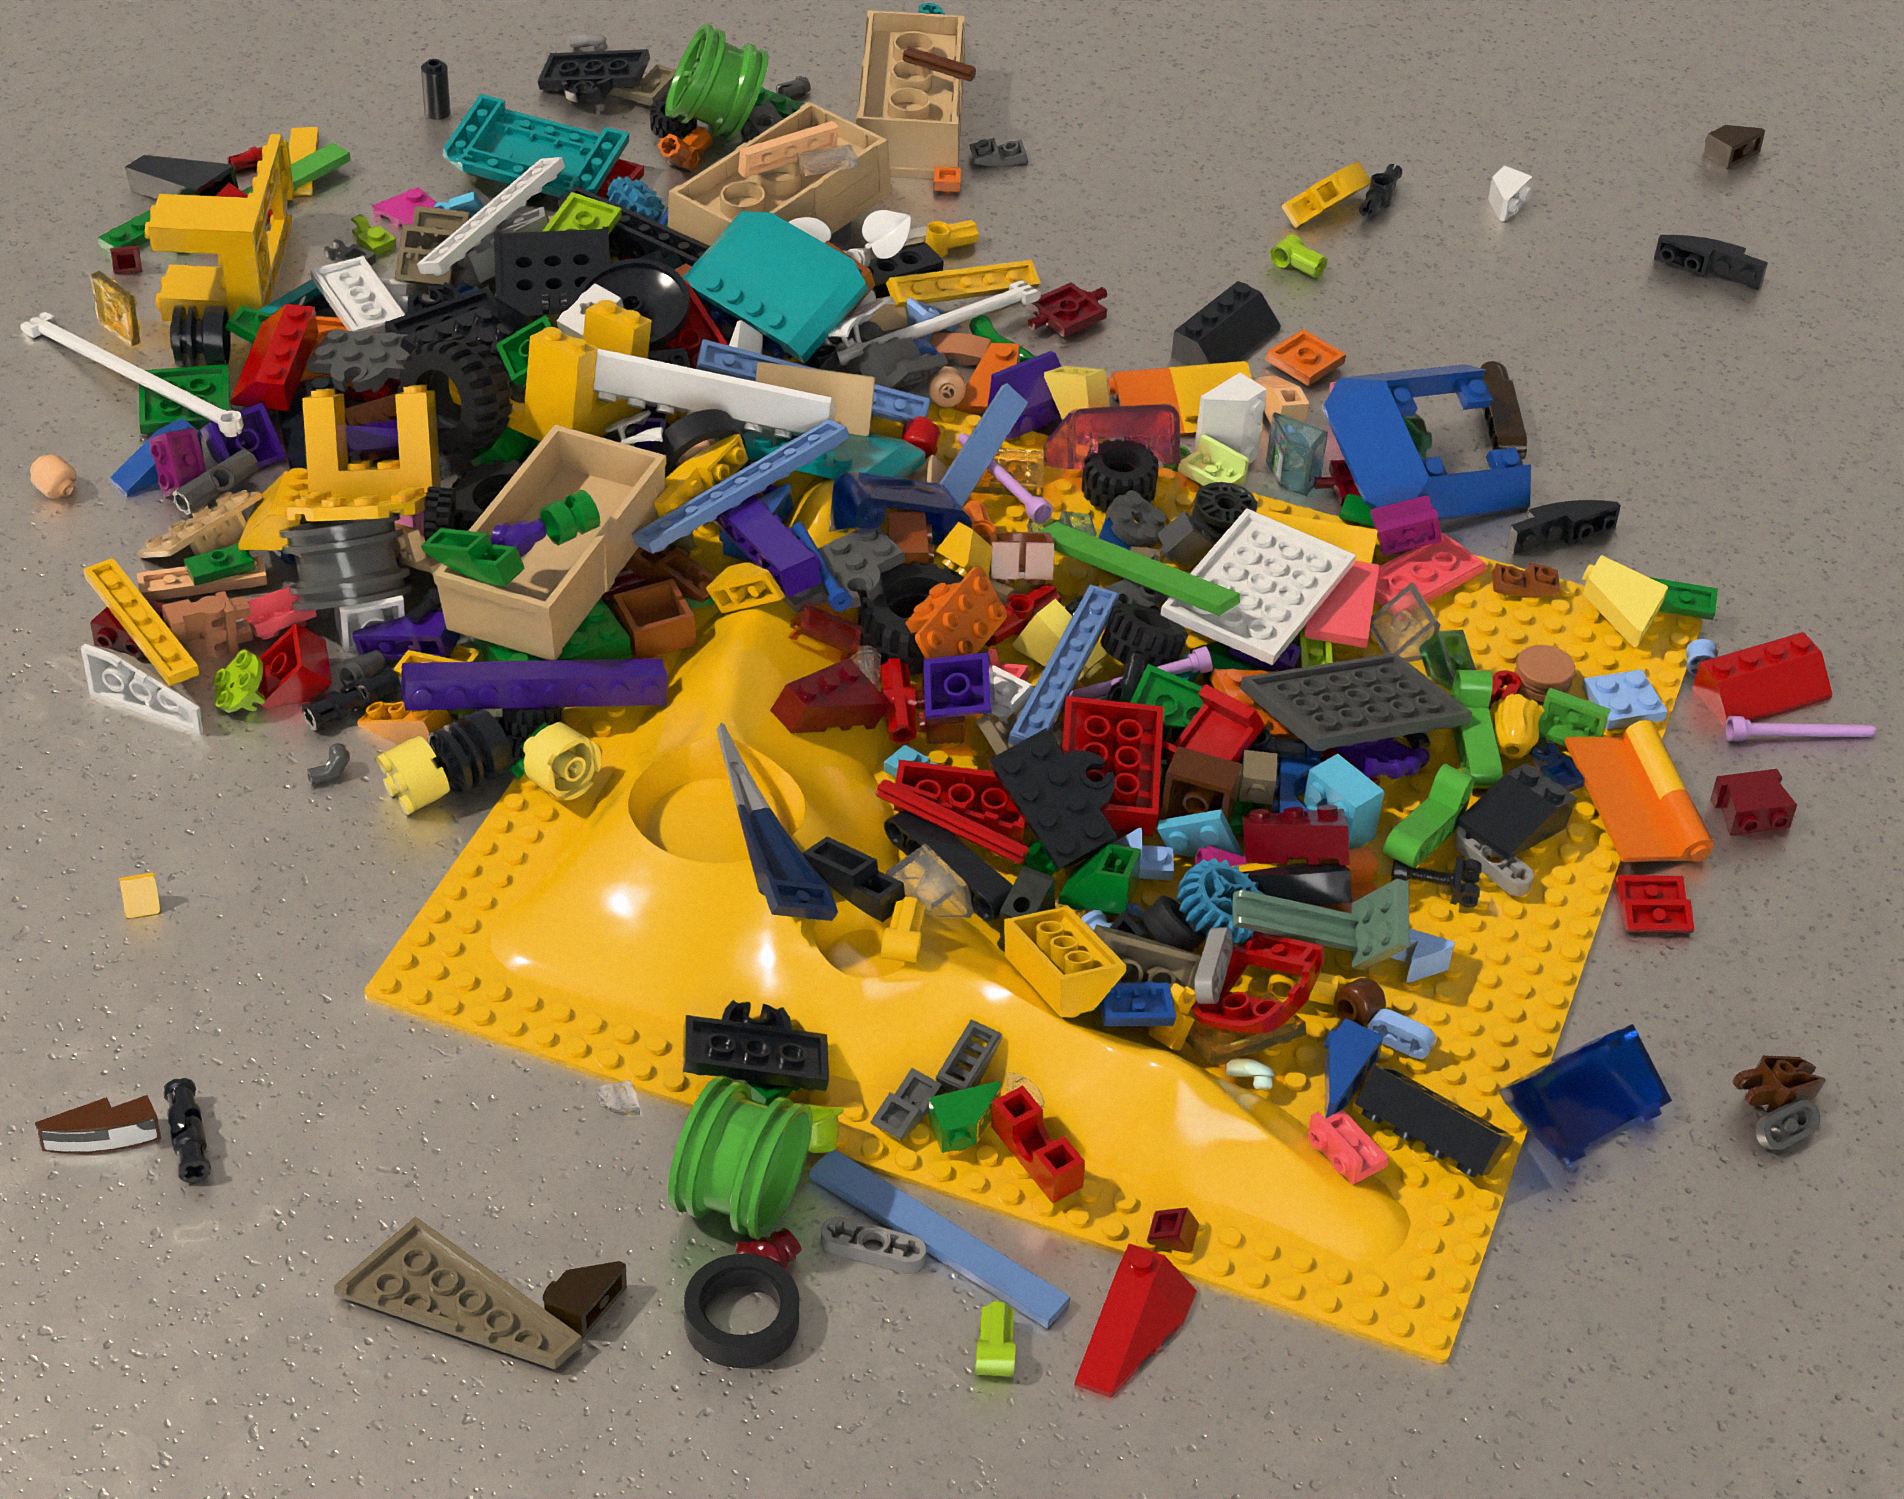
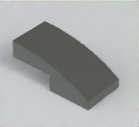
M911 1068L896 1093L890 1092L870 1122L873 1126L902 1141L928 1113L929 1097L941 1095L944 1088L941 1083Z

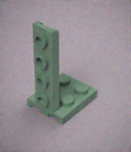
M1395 879L1352 903V914L1251 891L1239 890L1233 893V926L1351 951L1352 968L1365 970L1409 948V881Z

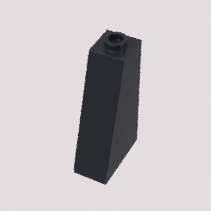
M143 155L125 166L130 190L157 199L159 194L216 196L228 183L239 189L234 165Z

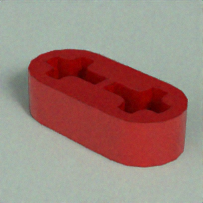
M1501 670L1494 674L1492 677V694L1489 709L1495 701L1505 699L1510 694H1519L1521 678L1516 673Z

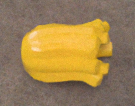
M1510 694L1505 699H1499L1498 702H1494L1489 709L1498 750L1502 756L1509 759H1521L1536 745L1539 739V717L1545 710L1535 700H1528L1520 694Z

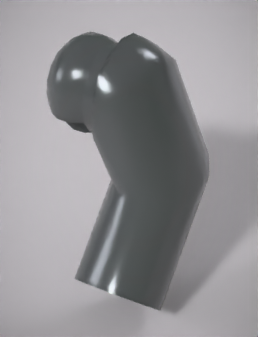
M336 743L330 746L328 753L330 757L325 765L307 769V777L311 785L340 777L350 761V753L343 744Z

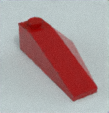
M1130 1243L1128 1244L1076 1376L1075 1386L1111 1398L1139 1370V1365L1152 1352L1155 1353L1163 1345V1340L1173 1330L1177 1331L1184 1324L1197 1290L1165 1255Z

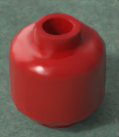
M919 416L904 424L901 440H905L925 451V459H927L931 455H936L941 433L939 427L931 419Z

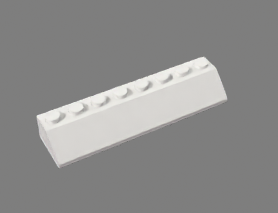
M597 349L593 392L598 394V399L615 403L616 398L627 400V405L640 409H645L646 404L657 407V412L674 415L675 411L686 413L687 416L701 410L718 409L727 412L736 424L745 425L744 430L754 433H762L763 429L774 431L775 437L791 440L792 435L799 437L826 420L834 421L837 408L831 397Z

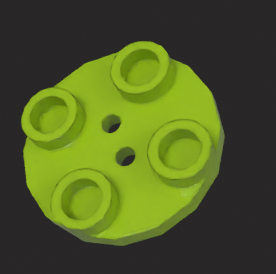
M245 649L241 650L225 669L222 668L216 672L213 678V685L216 686L215 705L227 713L235 712L240 708L255 712L257 707L254 702L259 704L266 702L265 696L257 690L260 682H262L263 663L258 656Z

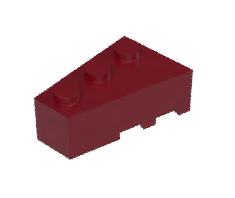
M848 658L786 684L770 711L790 733L825 732L828 727H840L844 731L850 730L852 726L864 725L866 729H875L891 705V702L866 677L860 668Z
M1322 805L1314 811H1304L1301 807L1285 808L1283 813H1270L1266 809H1256L1250 811L1249 815H1242L1246 863L1288 864L1289 860L1308 859L1309 865H1319L1320 858L1339 859V865L1350 866L1348 824L1344 809H1338L1336 805Z

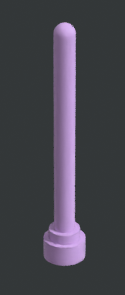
M961 433L958 436L959 444L963 446L969 436ZM992 459L987 470L1025 505L1026 514L1036 524L1045 522L1052 514V505L1043 497H1033L1004 468Z
M1206 646L1194 649L1192 654L1187 655L1186 659L1157 667L1174 675L1190 670L1192 673L1198 672L1199 674L1213 671L1212 660ZM1123 676L1073 690L1069 696L1092 699L1106 695L1110 688L1122 679Z
M1729 716L1725 726L1727 740L1742 742L1745 738L1748 739L1750 735L1873 737L1877 732L1873 725L1751 723L1750 720H1745L1743 716Z

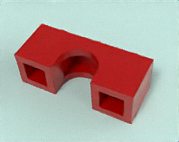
M1023 1085L992 1101V1129L1052 1204L1083 1188L1084 1159L1065 1136L1055 1141L1050 1138L1043 1122V1109Z

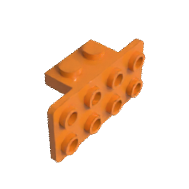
M976 566L959 583L948 585L940 583L931 588L929 591L930 595L924 602L914 608V613L905 623L911 633H916V643L926 659L977 654L1007 618V612L983 568Z

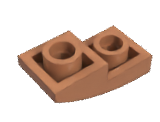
M933 333L930 343L940 354L944 353L947 360L957 358L960 366L979 364L992 341L988 338L964 333Z

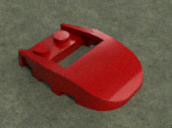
M1254 931L1253 936L1243 947L1233 946L1232 956L1218 1003L1198 1004L1196 1001L1191 1007L1196 1020L1206 1025L1236 1032L1255 1034L1276 1030L1286 1023L1308 1001L1325 962L1323 945ZM1248 964L1303 976L1299 984H1294L1290 989L1288 998L1282 1004L1274 999L1251 997L1244 992H1229Z

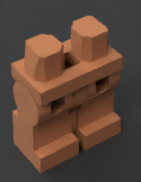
M225 591L215 593V596H206L190 603L189 599L162 605L164 623L194 661L206 657L220 658L227 653L229 656L238 654V644L253 640L252 629L248 620L236 622L238 619L251 616L250 605L245 596L228 599Z

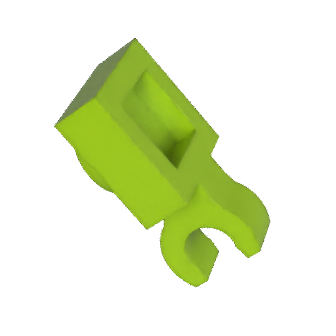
M359 214L351 218V221L357 226L352 229V233L357 237V245L375 253V257L396 247V238L379 225L372 228L364 215Z

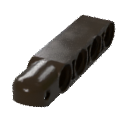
M1496 361L1485 362L1480 368L1486 370L1483 380L1493 401L1489 407L1482 409L1492 450L1515 447L1520 459H1525L1527 436L1513 381L1509 380L1507 369L1503 364Z

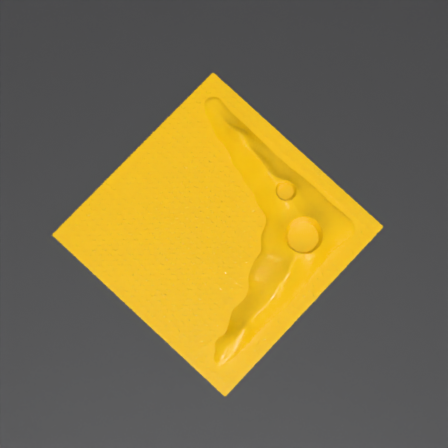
M930 403L927 418L931 419L939 427L941 433L935 457L949 469L963 447L958 442V436L961 433L970 436L981 417ZM873 416L870 432L901 439L904 424ZM1030 431L1011 440L1006 438L993 459L1033 497L1038 496L1046 499L1053 507L1051 516L1041 524L1033 522L1026 514L1025 505L987 469L963 505L964 507L969 501L979 500L982 505L987 507L990 521L995 525L996 532H1039L1049 525L1059 522L1097 538L1100 535L1107 512L1100 510L1098 506L1094 507L1091 505L1090 500L1085 499L1081 489L1084 458L1086 452L1091 448L1035 431ZM1159 467L1155 498L1151 501V504L1165 513L1167 519L1164 526L1166 527L1183 511L1192 515V510L1195 507V496L1203 485L1191 480L1180 472ZM797 470L792 471L788 477L772 483L777 488L785 484L792 485L793 509L783 525L792 529L794 523H803L818 549L872 522L887 535L888 512H913L908 508L910 475L876 500L848 494L847 482ZM1250 492L1257 501V509L1375 529L1342 520L1336 515H1330L1308 507L1294 505L1283 500ZM755 493L757 499L763 496L761 493ZM960 511L945 535L938 537L932 532V543H928V545H934V563L931 564H936L940 569L945 568L942 564L944 558L936 552V549L958 522L962 523ZM709 522V525H701L692 531L693 540L697 548L689 550L690 558L715 577L728 566L744 562L754 564L751 561L723 555V544L719 540L721 529L714 522ZM1376 537L1372 564L1381 566L1409 550L1383 556L1378 538ZM1159 540L1151 549H1160L1163 546L1161 541ZM1141 544L1139 547H1147L1148 545ZM1054 550L1053 580H1046V584L1050 583L1057 588V592L1061 597V605L1066 608L1074 598L1085 595L1089 585L1104 588L1125 578L1100 568L1092 567L1090 564ZM1161 551V563L1189 574L1197 566L1184 567L1175 559L1173 561L1168 560ZM1477 556L1486 563L1485 572L1401 618H1397L1374 600L1366 648L1331 642L1333 663L1397 653L1450 695L1457 670H1490L1492 677L1501 670L1514 672L1519 654L1524 649L1534 645H1549L1559 648L1572 658L1575 664V674L1568 694L1587 701L1590 700L1582 689L1584 678L1642 669L1668 711L1665 721L1653 722L1661 739H1663L1687 670L1686 648L1692 641L1697 640L1703 621L1696 617L1658 611L1640 644L1635 648L1627 642L1583 595L1584 585L1559 579L1560 591L1557 595L1523 597L1497 593L1493 591L1492 570L1496 563L1505 566H1516ZM1516 567V568H1518L1519 570H1523V571L1526 570V569H1523V568H1520V567ZM1025 578L1015 579L1014 584H1004L1022 592L1024 595L1041 586L1028 584ZM861 590L855 591L860 596ZM783 600L722 614L715 603L710 606L691 609L695 618L697 645L650 658L662 659L668 675L666 705L565 707L561 712V722L589 738L600 749L601 767L599 773L594 771L590 779L594 782L592 786L578 798L564 800L530 781L525 773L519 779L515 777L364 989L365 997L368 1000L692 1109L701 1091L716 1076L683 1072V1026L686 1015L722 1020L724 1010L732 1000L737 1003L750 1002L749 1017L754 1020H759L763 1004L777 1010L783 1007L790 1017L792 1030L827 1034L829 1083L826 1091L800 1088L797 1092L792 1090L786 1098L791 1099L794 1104L801 1102L824 1107H842L844 1111L838 1116L839 1135L836 1138L837 1146L835 1150L864 1168L1122 1256L1129 1243L1165 1255L1184 1277L1443 1364L1448 1361L1621 859L1580 774L1576 778H1571L1566 768L1545 758L1531 757L1527 754L1521 759H1509L1502 756L1499 752L1503 776L1507 772L1527 763L1530 766L1536 767L1553 782L1564 786L1569 793L1577 797L1564 830L1516 855L1534 873L1530 891L1522 896L1511 895L1481 871L1479 882L1474 883L1480 887V897H1478L1477 906L1464 907L1458 902L1456 905L1450 904L1451 887L1449 885L1445 886L1442 883L1439 885V883L1412 880V878L1406 880L1409 881V928L1455 942L1448 970L1413 982H1406L1410 967L1409 963L1389 957L1365 970L1352 968L1351 951L1323 946L1325 962L1320 972L1340 976L1337 991L1340 987L1357 979L1369 978L1382 988L1386 998V1009L1424 1024L1436 1036L1435 1045L1428 1056L1423 1059L1411 1057L1382 1044L1379 1060L1375 1065L1387 1066L1397 1070L1515 1136L1512 1144L1490 1174H1477L1476 1178H1473L1456 1168L1458 1162L1447 1155L1444 1160L1439 1159L1424 1150L1426 1146L1424 1142L1415 1137L1412 1142L1407 1141L1392 1132L1395 1127L1385 1120L1378 1124L1361 1114L1363 1108L1356 1105L1355 1101L1370 1075L1369 1073L1344 1108V1111L1389 1157L1386 1168L1352 1185L1343 1174H1339L1334 1169L1332 1162L1320 1150L1312 1146L1307 1137L1311 1115L1319 1112L1325 1118V1061L1328 1049L1324 1048V1043L1331 1029L1337 1030L1342 1024V1021L1336 1015L1334 1005L1308 1000L1286 1023L1276 1030L1255 1034L1236 1032L1203 1024L1196 1020L1191 1008L1188 1015L1195 1020L1180 1051L1171 1049L1148 1035L1151 1026H1103L1101 1010L1095 1009L1084 1012L1073 1018H1061L1005 957V952L998 947L1000 917L992 922L983 920L894 845L886 835L884 822L899 812L894 810L893 804L878 798L876 790L883 779L895 783L896 778L884 771V761L904 746L896 745L894 741L889 740L886 716L881 718L875 729H866L864 725L852 726L850 730L844 731L840 727H828L825 732L790 733L770 711L786 684L848 658L860 668L881 692V667L874 662V658L870 659L858 640V607L847 608L845 613L833 610L827 603L823 602L796 615ZM1182 626L1186 630L1188 637L1178 661L1181 660L1185 652L1190 653V649L1216 642V640ZM1105 629L1103 630V632H1102V634H1101V636H1100V638H1099V640H1098V642H1097L1100 646H1101V642H1100V641H1101V638H1102V636H1103V633H1104ZM1016 635L1010 636L996 646L987 647L984 645L978 652L986 653L989 648L996 649L1000 663L1028 665L1031 676L1027 682L1032 684L1033 687L1036 686L1045 669V666L1017 651L1012 646L1018 638ZM631 652L632 659H635L633 653ZM1107 654L1100 662L1103 668L1091 680L1084 677L1080 682L1087 687L1122 677L1125 665L1114 659L1110 654ZM1299 657L1293 669L1300 668ZM1198 673L1194 683L1202 687L1205 684L1212 687L1204 675ZM916 674V677L910 676V684L914 686L916 696L915 721L917 735L916 739L910 741L907 746L930 758V762L938 765L992 771L988 763L989 759L996 756V753L976 723L984 714L926 719L924 674ZM1535 700L1538 705L1543 707L1544 702ZM1065 708L1061 710L1058 716L1060 722L1064 719ZM1011 714L1007 721L1009 722L1015 715ZM721 722L725 725L763 797L802 854L828 836L877 859L878 871L903 882L905 896L917 898L921 904L926 906L917 964L881 958L885 928L890 927L892 916L881 922L851 904L830 885L829 888L838 910L837 915L832 921L771 914L766 897L758 891L716 730ZM1628 727L1610 730L1605 728L1603 737H1621ZM1171 728L1164 741L1173 745ZM1452 728L1430 730V732L1425 733L1430 740V746L1426 748L1430 754V761L1426 766L1419 768L1417 774L1412 776L1404 775L1398 779H1391L1385 775H1377L1375 777L1380 780L1379 787L1384 790V796L1375 839L1361 847H1368L1377 856L1378 871L1374 872L1373 878L1377 889L1391 881L1394 859L1383 854L1385 842L1391 831L1429 797L1435 776L1443 764L1462 771ZM1393 737L1395 741L1411 748L1406 738ZM1547 741L1552 748L1571 756L1566 746ZM1473 789L1466 811L1489 789ZM1305 793L1297 797V799L1302 804L1304 802ZM1160 795L1159 815L1154 836H1142V845L1166 847L1157 830L1162 809ZM1265 804L1267 810L1271 811V805ZM1026 823L1023 845L1028 847L1036 837ZM1458 828L1417 867L1423 868V870L1426 868V870L1432 869L1433 871H1443V873L1449 872L1451 874L1453 873L1457 857L1463 858V861L1467 860L1455 848ZM1115 832L1117 834L1116 841L1120 840L1128 834H1121ZM951 833L1014 885L1019 875L1018 872L1011 868L1014 862ZM1244 834L1234 835L1245 856ZM1173 854V880L1139 879L1138 887L1130 904L1137 903L1146 911L1163 895L1178 902L1176 898L1179 894L1177 889L1180 885L1179 883L1189 868L1195 865L1196 858ZM1494 856L1486 857L1488 861L1493 863L1502 862L1501 859ZM1087 858L1060 873L1056 869L1051 875L1055 878V909L1068 906L1058 904V898L1072 869ZM1087 908L1083 910L1072 909L1080 918L1093 911V909ZM1121 914L1114 916L1106 915L1107 923L1113 924ZM1206 937L1203 943L1195 948L1192 953L1202 956ZM1248 964L1229 992H1244L1251 997L1271 999L1267 994L1271 969ZM972 1019L1003 1035L979 1085L999 1081L1001 1096L1023 1085L1043 1109V1122L1050 1138L1055 1141L1065 1136L1084 1159L1083 1188L1052 1204L992 1129L991 1123L977 1145L970 1146L961 1151L953 1150L941 1153L929 1121V1111L902 1141L873 1126L870 1121L890 1092L896 1093L911 1068L936 1081V1075ZM975 1036L971 1039V1041L984 1047L988 1044V1042ZM966 1049L965 1051L966 1054L978 1059L980 1055ZM1226 1058L1253 1059L1272 1068L1275 1076L1272 1077V1088L1268 1090L1256 1089L1253 1086L1254 1077L1225 1076ZM959 1063L958 1067H961L969 1072L972 1070L971 1067L966 1066L962 1063ZM1188 1207L1199 1223L1192 1252H1180L1151 1245L1147 1242L1155 1211Z

